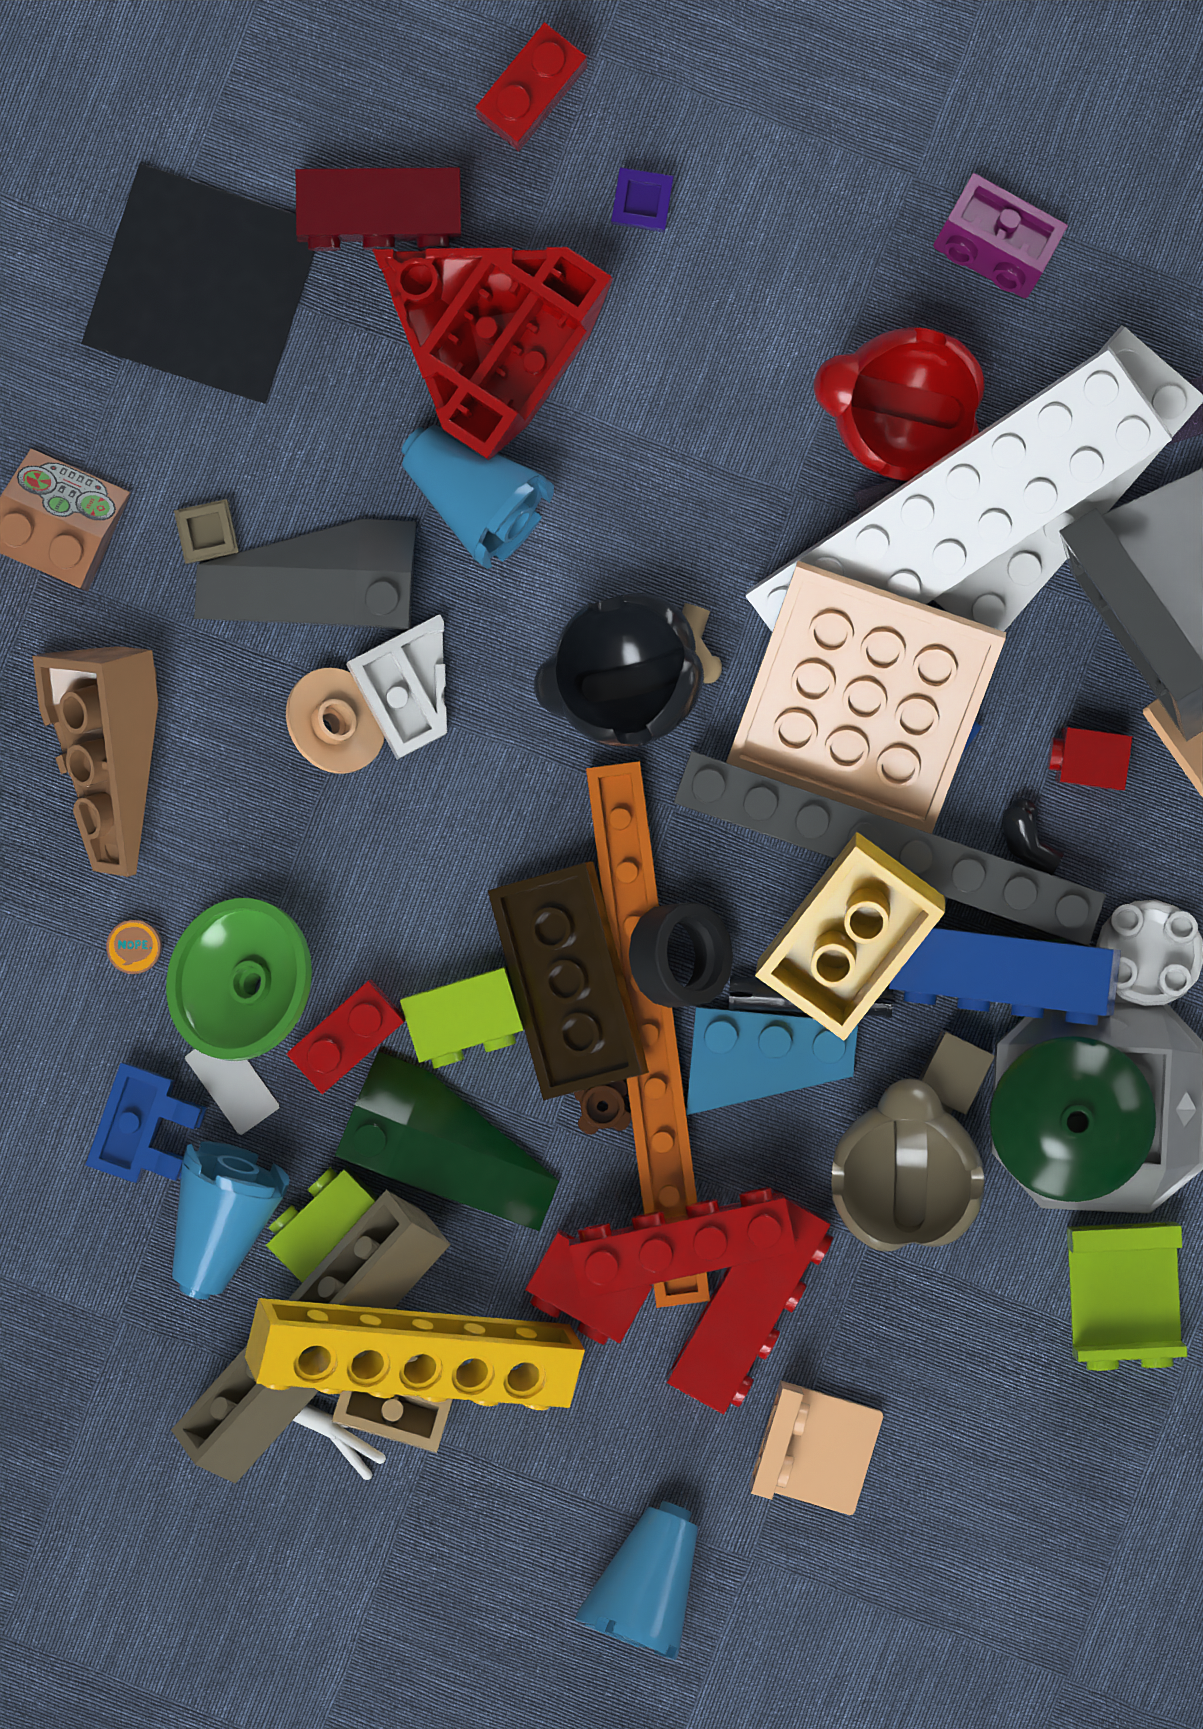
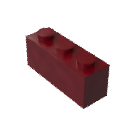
M460 167L295 169L297 242H308V250L337 251L341 249V242L361 241L363 243V250L373 251L372 249H395V241H417V249L425 250L427 248H450V241H460Z

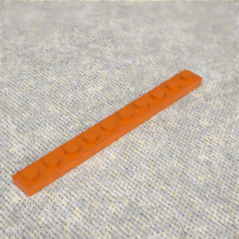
M640 761L586 768L603 901L649 1073L627 1079L644 1214L663 1211L666 1219L686 1214L685 1206L696 1203L697 1195L672 1007L668 1008L655 1004L640 991L631 973L629 960L631 934L645 913L653 907L659 906ZM707 1272L653 1284L656 1308L710 1301Z

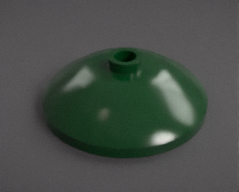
M1056 1037L1042 1041L1025 1050L1003 1072L994 1090L990 1106L991 1136L996 1152L1004 1166L1026 1188L1046 1198L1058 1201H1089L1119 1189L1143 1165L1155 1136V1103L1144 1075L1136 1064L1120 1050L1089 1037ZM1075 1111L1083 1112L1087 1119L1086 1126L1078 1132L1070 1131L1067 1126L1068 1116Z

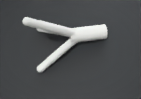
M307 1404L293 1421L329 1437L361 1477L365 1480L371 1479V1470L355 1450L378 1464L385 1462V1455L344 1429L347 1426L332 1422L333 1415Z

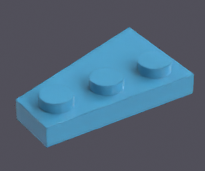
M696 1007L686 1115L853 1077L858 1024L844 1041L812 1017Z

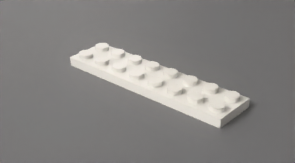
M1108 345L748 589L746 597L772 632L797 561H801L926 605L1170 442L1172 434Z

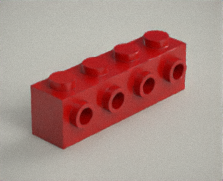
M771 1187L759 1188L740 1193V1202L719 1207L718 1200L711 1199L686 1205V1214L665 1219L664 1212L657 1211L632 1217L633 1226L611 1231L610 1223H603L578 1229L579 1238L569 1240V1250L580 1300L797 1252L784 1194L773 1195Z

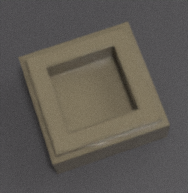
M227 499L174 510L185 564L189 565L240 553L230 505Z

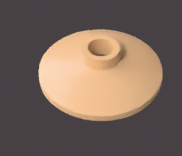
M338 668L317 669L302 677L292 688L286 705L287 727L296 748L310 763L327 772L347 774L364 768L376 758L382 748L384 735L350 672ZM323 719L331 725L332 733L325 727Z

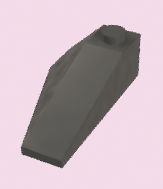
M360 519L197 564L194 619L410 630L412 625L417 522Z

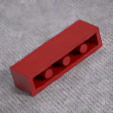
M771 1188L773 1195L780 1193V1192L774 1190L773 1188ZM785 1196L797 1252L726 1268L710 1297V1301L707 1302L666 1375L667 1384L723 1415L730 1403L739 1407L745 1399L754 1381L753 1378L747 1375L757 1356L766 1360L780 1335V1331L773 1328L783 1309L791 1313L793 1312L807 1287L806 1283L800 1281L810 1261L816 1265L821 1263L834 1238L826 1233L831 1225L828 1219Z

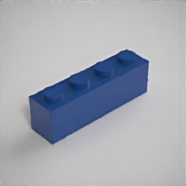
M933 927L892 979L889 989L904 991L903 1001L936 1005L937 995L958 997L957 1008L989 1012L990 1003L998 1002L1012 1004L1011 1015L1044 1018V1010L1046 1008L1066 1011V1022L1098 1025L1099 1015H1114L1121 950Z

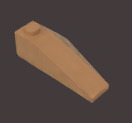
M114 646L33 655L39 710L44 725H54L63 752L62 755L55 758L60 773H69L78 797L74 804L73 812L92 870L126 877L135 875L138 865L159 704L156 686L157 673L153 661V652L148 649Z

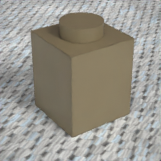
M942 1029L918 1080L926 1082L934 1089L940 1099L944 1112L951 1115L955 1109L967 1114L995 1055Z

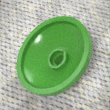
M253 898L226 900L215 904L196 917L185 929L174 948L166 978L169 1012L175 1027L186 1042L194 1049L210 1057L226 1061H243L270 1051L285 1039L304 1011L311 986V957L301 929L282 909ZM261 978L260 988L255 993L256 982Z

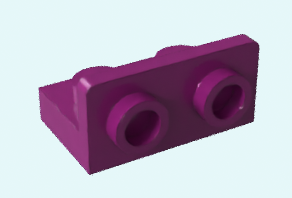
M973 172L935 240L933 247L945 254L955 264L966 266L990 279L1000 289L1015 293L1022 298H1028L1044 272L1068 225Z

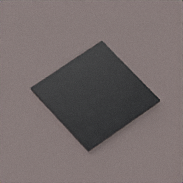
M139 163L81 344L266 405L316 251L308 250V242H297L296 214Z

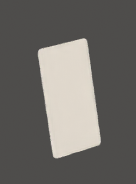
M196 1049L185 1056L187 1063L238 1134H244L279 1109L278 1102L248 1060H221L205 1055Z

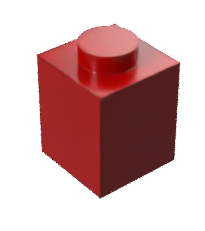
M1070 727L1062 728L1061 738L1052 737L1047 768L1049 770H1056L1055 782L1125 791L1133 736Z

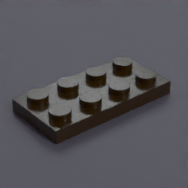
M593 861L487 890L543 1101L649 1073Z

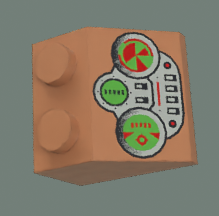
M30 449L0 497V553L88 592L131 492Z

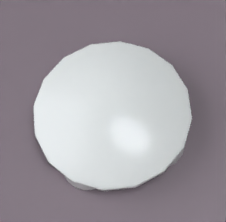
M1159 900L1134 901L1130 904L1119 906L1102 926L1096 947L1121 950L1116 993L1124 1000L1142 1006L1166 1005L1184 996L1198 980L1203 965V939L1198 931V924L1195 918L1190 913L1181 911L1178 907Z

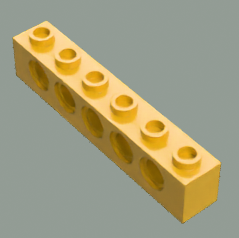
M258 1298L245 1359L256 1384H262L274 1390H286L293 1386L315 1388L327 1394H340L345 1390L367 1392L379 1398H392L397 1394L420 1396L431 1402H444L449 1398L471 1400L483 1406H495L500 1402L522 1404L534 1410H546L550 1406L570 1408L585 1349L570 1324ZM317 1346L312 1352L301 1354L305 1349ZM370 1350L366 1355L355 1358L360 1352ZM422 1354L417 1360L407 1362L413 1356ZM473 1359L470 1363L460 1366L464 1361ZM520 1363H524V1364H523L521 1367H519L518 1369L511 1370V1369H512L513 1367H515L516 1365H518V1364H520Z

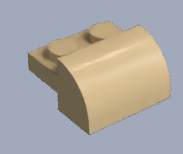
M370 1350L360 1352L355 1358L366 1355ZM422 1354L413 1356L407 1362L417 1360ZM344 1390L340 1393L332 1422L437 1453L453 1399L448 1398L444 1402H431L420 1396L397 1394L392 1398H379L367 1392Z

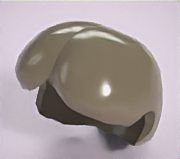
M902 1079L890 1085L883 1093L878 1107L870 1109L858 1117L840 1138L835 1149L832 1164V1198L848 1230L870 1248L889 1252L898 1250L911 1243L927 1247H939L958 1240L977 1218L982 1206L985 1190L984 1167L980 1154L970 1135L952 1115L944 1112L940 1099L934 1089L926 1082L918 1079Z

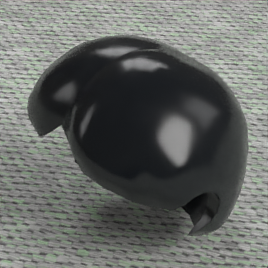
M644 592L627 593L601 602L588 603L575 613L563 627L558 638L556 653L546 659L539 666L535 674L534 691L542 708L556 716L566 717L568 722L587 738L605 745L615 747L642 746L668 735L694 709L701 694L704 681V669L700 658L695 652V639L690 623L678 607L664 598Z

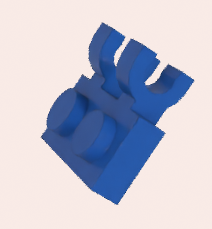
M121 1062L85 1166L133 1183L140 1182L144 1169L177 1181L178 1178L181 1179L183 1155L152 1147L161 1119L164 1118L191 1129L201 1128L208 1107L171 1096L170 1093L175 1082L174 1079L126 1062Z

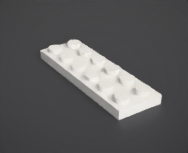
M1121 325L1101 350L1108 345L1173 437L1203 403V394L1126 327ZM1164 446L933 600L949 613L1005 631L1066 561L1067 558L1059 530L1095 508L1098 509L1101 515L1107 513Z

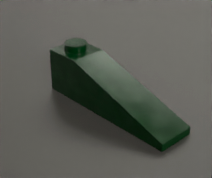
M379 1050L335 1153V1156L384 1176L540 1231L559 1180L495 1128L478 1111L451 1091L429 1070Z

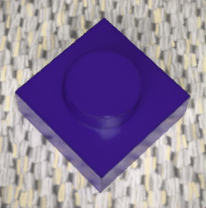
M620 167L611 224L665 233L674 176Z

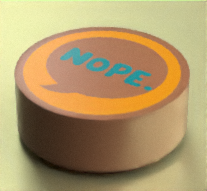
M128 920L118 924L111 931L107 939L106 951L110 962L118 970L127 974H139L150 970L159 961L162 953V940L155 927L148 922Z

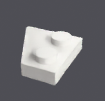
M440 614L348 661L346 664L397 760L447 733V713L444 700L446 679L445 664H443L444 621Z

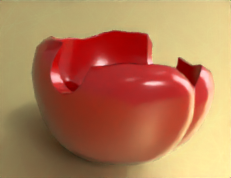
M909 327L882 333L864 343L855 353L836 355L826 360L816 372L813 388L817 402L823 410L835 417L836 427L842 442L859 463L882 476L909 481L979 433L976 412L984 397L985 379L981 365L961 341L934 329Z

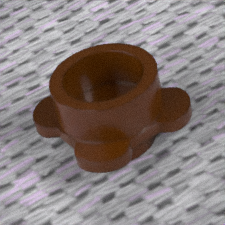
M623 1080L574 1092L576 1100L580 1102L581 1117L578 1120V1126L582 1132L592 1135L598 1129L613 1127L617 1131H622L629 1126L631 1115L625 1110L624 1096L628 1089ZM600 1101L607 1102V1110L600 1111L597 1107Z

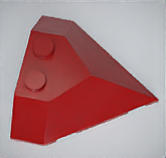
M546 247V250L427 248L425 251H395L394 249H372L378 266L384 275L392 296L391 299L421 375L430 392L443 430L488 460L530 424L589 338L613 281L612 276L568 247Z

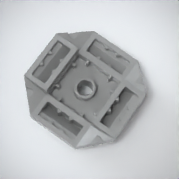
M1116 994L1114 1015H1099L1098 1025L1066 1022V1011L1046 1008L1044 1010V1018L1022 1017L995 1043L993 1093L1006 1068L1028 1048L1056 1037L1082 1036L1107 1043L1129 1057L1148 1082L1156 1110L1155 1136L1147 1158L1137 1173L1127 1183L1110 1194L1089 1201H1058L1039 1195L1016 1180L1041 1208L1150 1214L1203 1170V1041L1168 1004L1142 1006L1124 1000ZM1081 1111L1072 1112L1067 1118V1126L1070 1131L1078 1132L1086 1126L1087 1119ZM991 1136L990 1152L1004 1166L996 1152Z

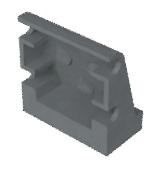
M1203 468L1103 515L1095 508L1059 530L1072 576L1186 741L1203 732Z

